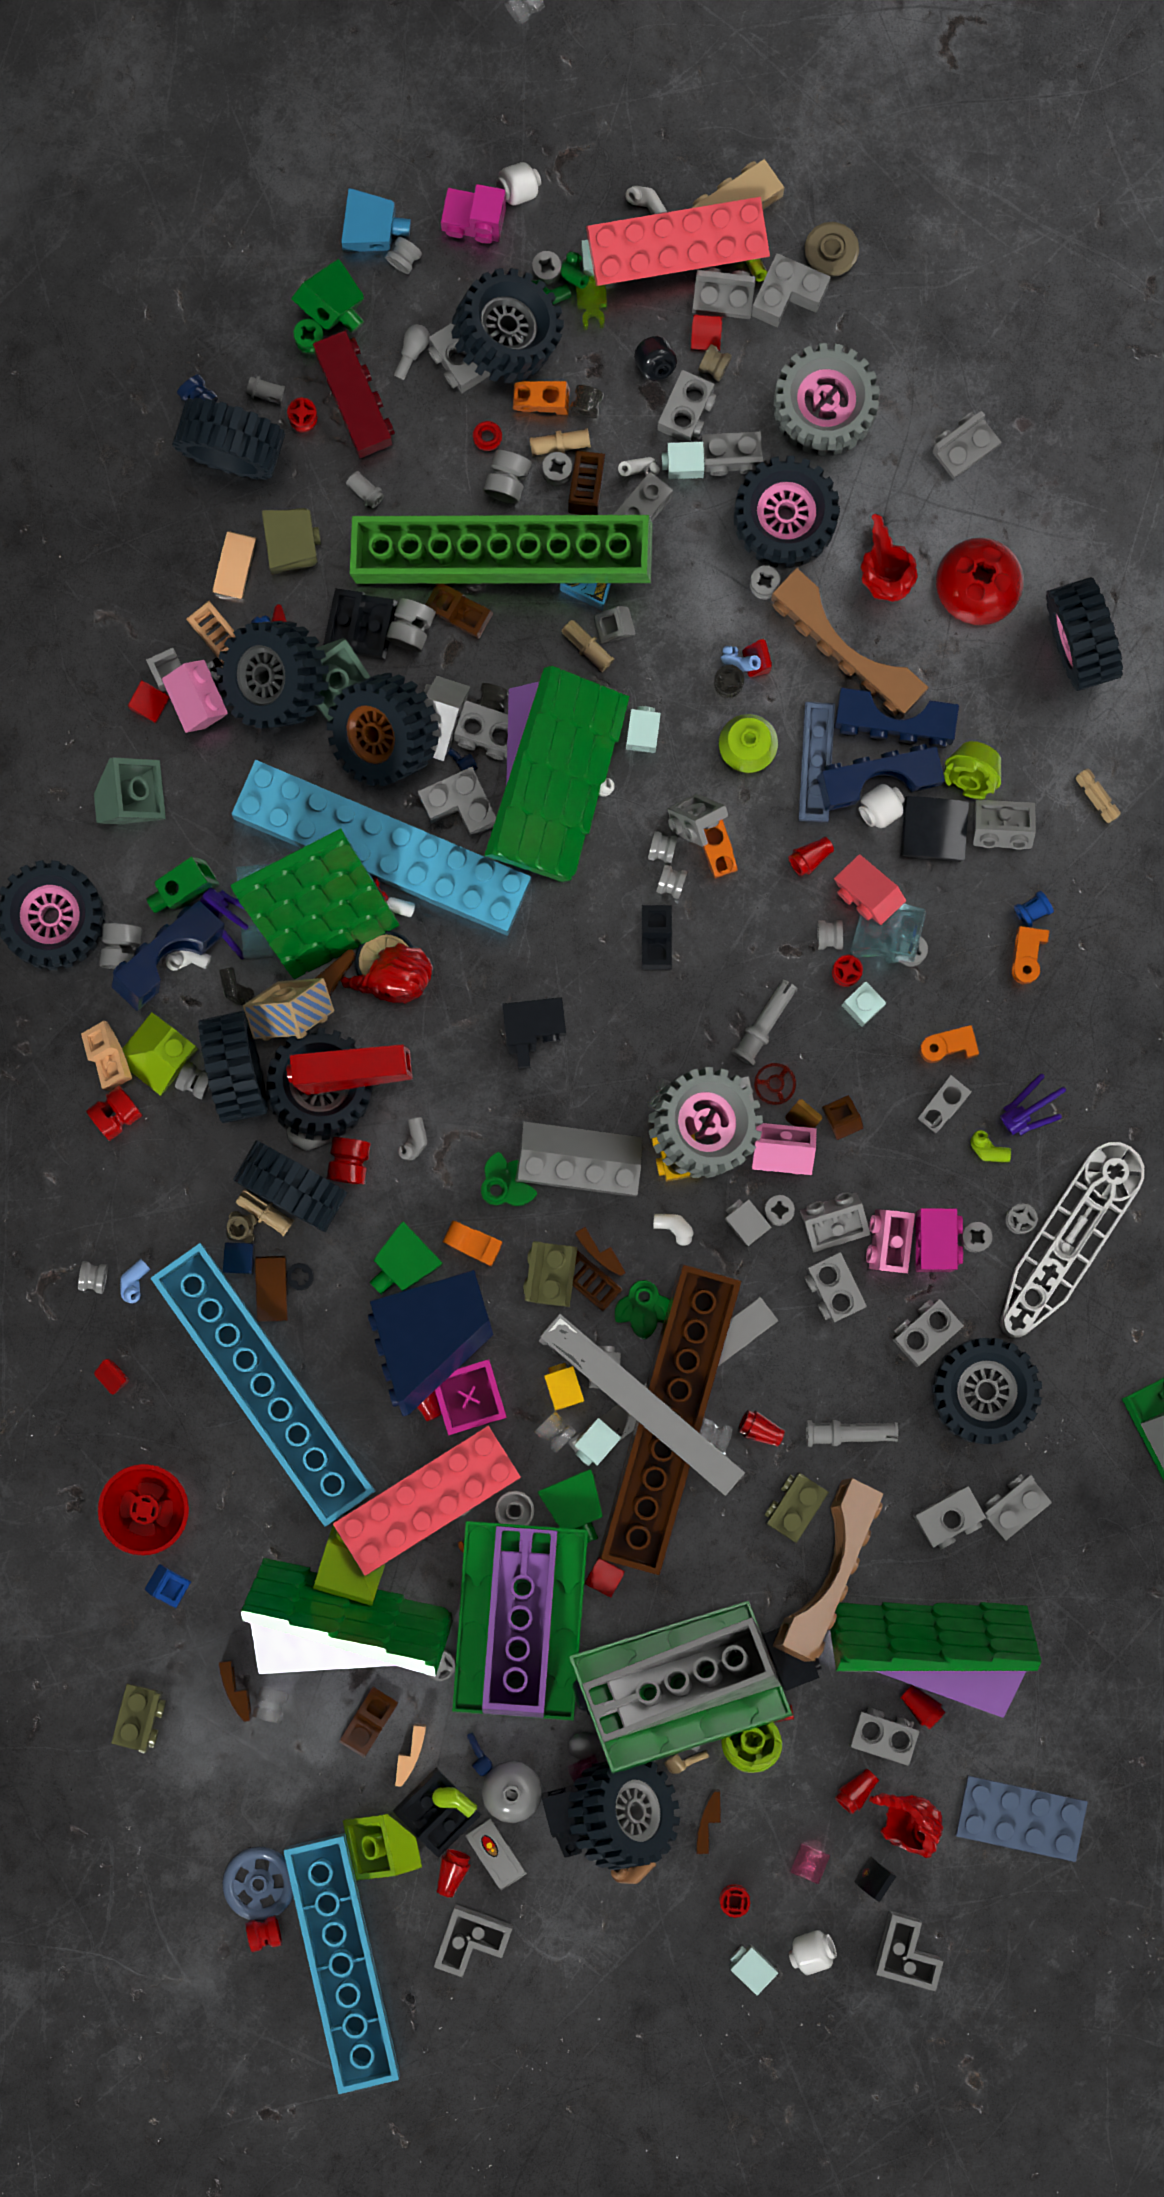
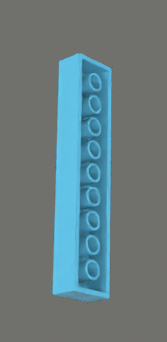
M255 760L232 812L234 820L299 848H303L341 828L371 877H377L379 882L507 936L531 884V876L258 760Z
M199 1243L150 1278L324 1527L330 1525L376 1492L373 1485L203 1244Z

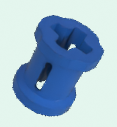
M1042 891L1035 893V897L1024 904H1016L1014 906L1020 921L1025 927L1029 928L1032 927L1034 921L1054 912L1051 903Z

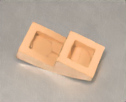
M231 531L227 532L213 587L214 593L239 599L243 598L257 538Z
M102 1021L81 1033L87 1059L96 1063L102 1089L111 1091L118 1085H122L132 1079L123 1050L108 1022Z
M414 1724L411 1754L399 1753L395 1786L401 1787L419 1758L425 1738V1724Z

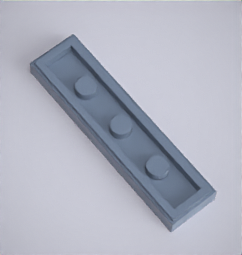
M805 702L798 821H829V811H825L817 776L822 771H825V766L832 764L835 703Z

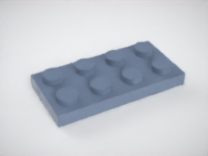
M967 1775L955 1836L1076 1862L1088 1802L1086 1800Z

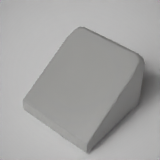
M616 606L593 615L601 644L635 635L628 607Z

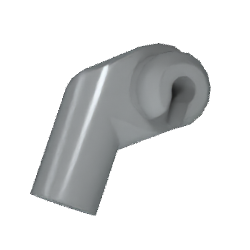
M422 1117L408 1120L411 1136L398 1149L399 1156L402 1159L414 1160L427 1145Z

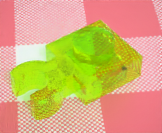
M588 276L589 282L585 288L581 289L576 286L577 308L586 309L582 318L584 329H588V320L591 317L598 318L599 326L603 328L605 317L599 308L607 307L606 285L596 286L594 276Z

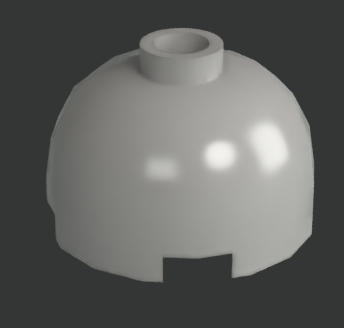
M507 1761L499 1763L489 1771L483 1781L482 1798L484 1806L493 1817L502 1822L516 1823L524 1821L535 1813L541 1803L542 1786L540 1778L532 1768L522 1762Z

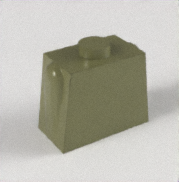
M307 508L262 511L269 567L272 575L293 569L313 567L318 563L316 545H321L319 527H313L310 510Z

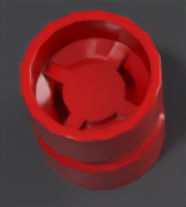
M120 1085L106 1094L105 1102L97 1101L86 1110L88 1116L109 1141L123 1132L124 1124L130 1126L143 1116ZM113 1111L116 1113L115 1116H111Z
M333 1137L330 1154L334 1156V1160L328 1164L326 1179L365 1185L367 1168L363 1165V1162L369 1159L371 1143L357 1139Z

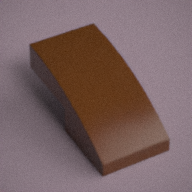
M436 584L425 604L436 611L435 615L478 639L493 616V612L490 609L466 598L463 593L445 584Z
M586 1227L575 1232V1236L581 1245L601 1266L619 1277L626 1274L611 1247L600 1253Z
M286 1256L255 1257L257 1322L288 1321Z
M220 1661V1674L226 1694L240 1718L244 1722L250 1721L252 1719L249 1688L237 1690L234 1661Z
M372 1687L339 1740V1743L365 1758L399 1702Z
M719 1789L711 1791L702 1809L696 1834V1854H709L708 1823H721Z

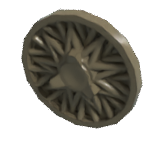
M838 222L822 223L814 227L807 236L804 246L805 258L812 269L831 277L840 276L850 271L857 261L859 254L858 239L854 232L844 224Z

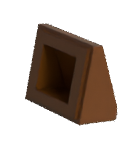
M849 1095L822 1107L837 1140L863 1129L861 1116Z

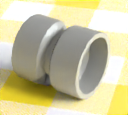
M496 450L491 464L494 472L487 475L483 492L503 502L519 503L524 489L521 481L527 480L532 462L519 454L505 450Z
M401 598L394 613L397 621L391 622L386 640L404 649L422 652L427 638V634L424 631L431 627L436 611L419 602Z
M103 924L102 941L106 944V947L100 951L99 966L115 969L121 962L130 961L134 957L136 947L141 945L142 928L126 924Z
M516 1490L502 1495L495 1507L496 1519L500 1524L528 1526L533 1519L535 1511L531 1498L524 1492Z

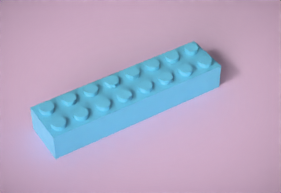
M341 1833L287 1846L283 1852L338 2094L399 2080V2066L346 1834Z

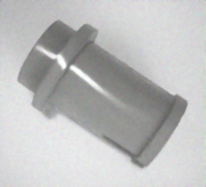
M257 375L256 378L250 377L246 394L251 395V399L258 397L280 405L285 386L261 380L260 376Z
M359 471L353 473L346 482V486L350 487L364 500L363 504L366 507L375 508L384 498V495L381 493L382 489L371 484Z

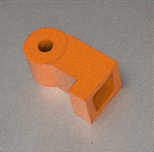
M567 381L517 382L514 384L513 409L522 412L538 411L556 413L557 415H569L570 388Z
M722 819L717 826L704 829L708 844L703 846V850L715 879L738 871L733 849Z
M1021 926L1017 928L1012 962V976L1017 983L1029 984L1039 976L1040 965L1037 962L1039 944L1045 945L1048 943L1049 930Z
M972 1025L931 1035L925 1038L920 1046L921 1057L929 1063H937L944 1056L963 1051L966 1059L979 1055Z
M452 1220L442 1241L446 1245L491 1268L503 1244L502 1241L454 1220Z

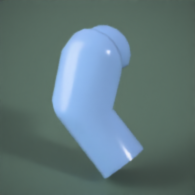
M736 646L723 647V656H721L723 664L740 672L753 671L760 668L761 660L758 656L739 657V650Z
M141 1258L123 1273L120 1278L121 1297L124 1301L131 1304L136 1303L140 1299L139 1279L150 1270Z

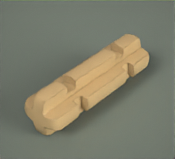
M1087 768L1076 776V781L1081 788L1085 787L1086 790L1084 792L1096 809L1102 811L1101 816L1104 820L1110 823L1120 816V811L1115 804L1112 805L1110 803L1112 801L1099 781L1095 782L1094 774Z

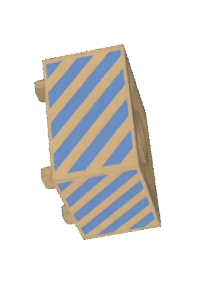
M324 978L278 981L243 1005L253 1038H263L264 1041H268L273 1037L296 1036L297 1039L306 1036L307 1030L317 1023H324L328 1020L327 1016L334 1012Z

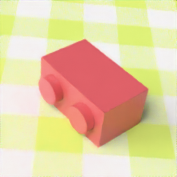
M860 854L834 878L840 888L837 891L839 896L849 905L854 902L858 906L856 907L857 911L868 921L872 918L882 925L906 902L899 887Z

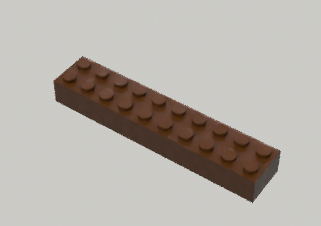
M680 1264L646 1388L699 1433L742 1281ZM637 1420L598 1556L605 1561L660 1575L690 1465Z

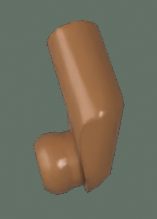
M653 1862L650 1865L610 1870L613 1879L618 1883L638 1884L657 1864Z

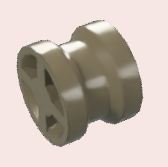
M711 344L700 363L698 371L703 374L709 373L713 375V379L719 382L731 361L732 355L728 352L724 354L719 352L717 347Z

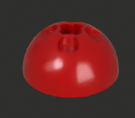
M971 538L956 544L945 554L937 570L936 588L941 603L955 618L968 624L987 625L1002 620L1015 609L1022 596L1024 575L1018 558L1006 545L990 538Z
M148 1464L129 1466L116 1473L104 1486L98 1502V1519L105 1536L117 1548L133 1555H152L169 1548L184 1531L189 1514L187 1495L178 1479L165 1469Z

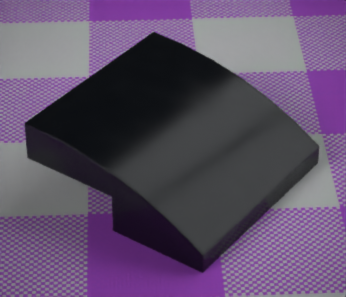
M335 588L323 645L345 638L355 654L386 659L389 646L386 635L391 622H394V613L398 602L395 599L368 596L363 592Z
M906 796L901 856L921 859L936 858L956 862L965 861L969 802L943 798Z
M436 1767L393 1812L439 1858L482 1814L476 1809L468 1818L457 1808H440L433 1803L432 1795L437 1788H457Z

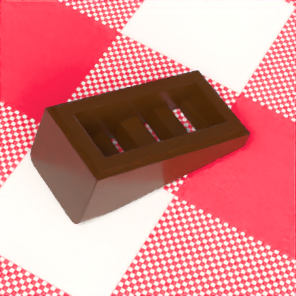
M576 450L568 501L569 513L598 515L605 454ZM581 463L598 465L597 469L580 467ZM579 475H580V476L596 477V479H595V480H592V479L579 478ZM578 487H580V488H587V489H594V492H591V491H582V490H577V489H578Z
M348 949L314 978H324L329 996L332 995L355 960L356 954L352 949Z
M577 1250L575 1266L579 1261L584 1266L574 1276L573 1287L599 1310L604 1312L623 1289ZM590 1269L593 1272L583 1285L578 1283V1280ZM597 1277L602 1279L601 1283L592 1293L587 1290ZM606 1285L610 1286V1291L599 1301L596 1296Z

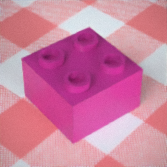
M921 1208L915 1212L916 1272H953L958 1270L959 1264L963 1263V1247L958 1246V1235L963 1232L962 1215H957V1209Z
M489 1359L457 1369L435 1390L448 1435L507 1418Z

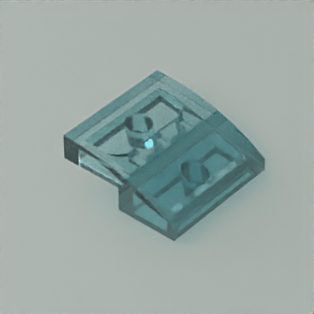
M903 904L882 925L872 918L868 921L860 914L851 947L852 954L855 958L883 956L887 963L914 962L927 912L923 908Z

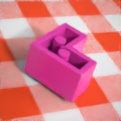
M476 184L475 193L448 188L441 219L442 231L455 238H462L463 235L475 237L476 241L490 244L492 241L499 242L506 212V190Z

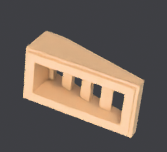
M210 601L186 618L217 658H219L220 651L229 650L224 643L228 638L236 637L233 633L234 630ZM213 614L214 618L202 627L199 626L202 621ZM220 623L221 626L208 636L207 633ZM226 633L229 634V635H228L225 639H223L220 643H218L217 645L214 644V643H215L216 641H218L221 637H223Z

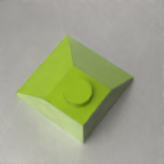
M151 1012L122 1048L130 1072L160 1096L163 1095L180 1074L185 1062L190 1061L199 1050L153 1012Z
M333 1525L313 1589L372 1606L386 1564L365 1576Z
M388 1814L343 1820L356 1881L397 1876L422 1868L416 1837Z

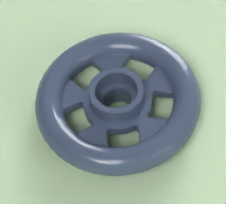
M252 1847L243 1850L233 1857L225 1869L222 1882L225 1899L232 1910L243 1918L264 1921L266 1917L278 1916L288 1907L293 1899L285 1857L273 1849ZM256 1859L270 1861L268 1870L255 1868ZM241 1867L249 1871L243 1883L235 1879ZM282 1874L283 1887L274 1888V1878L272 1875ZM255 1879L263 1880L264 1888L261 1890L255 1889L253 1881ZM243 1890H245L248 1896L253 1898L248 1905L244 1904L238 1897ZM271 1894L275 1903L263 1908L260 1899H264Z

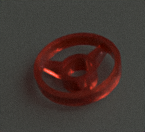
M771 1063L762 1067L756 1074L754 1089L757 1096L763 1102L770 1105H780L787 1102L793 1096L796 1089V1079L793 1072L787 1066L780 1063ZM769 1067L783 1068L779 1075H771L767 1080L758 1079L762 1071ZM788 1072L793 1081V1088L790 1095L784 1099L781 1090L785 1085L783 1077ZM771 1079H779L781 1087L779 1089L771 1088ZM757 1084L766 1085L770 1092L777 1093L779 1101L773 1102L765 1099L760 1094Z

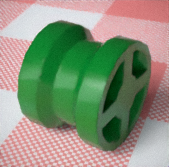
M303 319L295 326L294 339L298 349L303 353L313 354L315 353L313 343L324 339L323 329L315 320Z

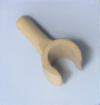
M705 1750L682 1761L678 1753L667 1759L664 1764L670 1773L678 1774L688 1766H691V1764L709 1758Z

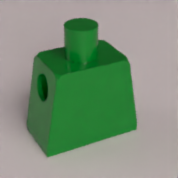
M339 259L304 281L291 298L324 329L329 330L342 322L349 332L353 334L364 324L363 319L355 311L364 300V295Z
M191 856L156 880L154 884L158 891L147 897L146 900L154 913L161 911L167 906L179 910L203 896L208 889H215L220 884L204 859ZM178 885L179 889H178V892L176 893V892H175V889H176V886Z
M402 1222L374 1258V1262L382 1270L369 1283L381 1295L394 1283L402 1291H406L440 1268L443 1263Z
M591 1469L538 1491L540 1498L560 1528L588 1530L587 1543L598 1539L592 1521L603 1516Z

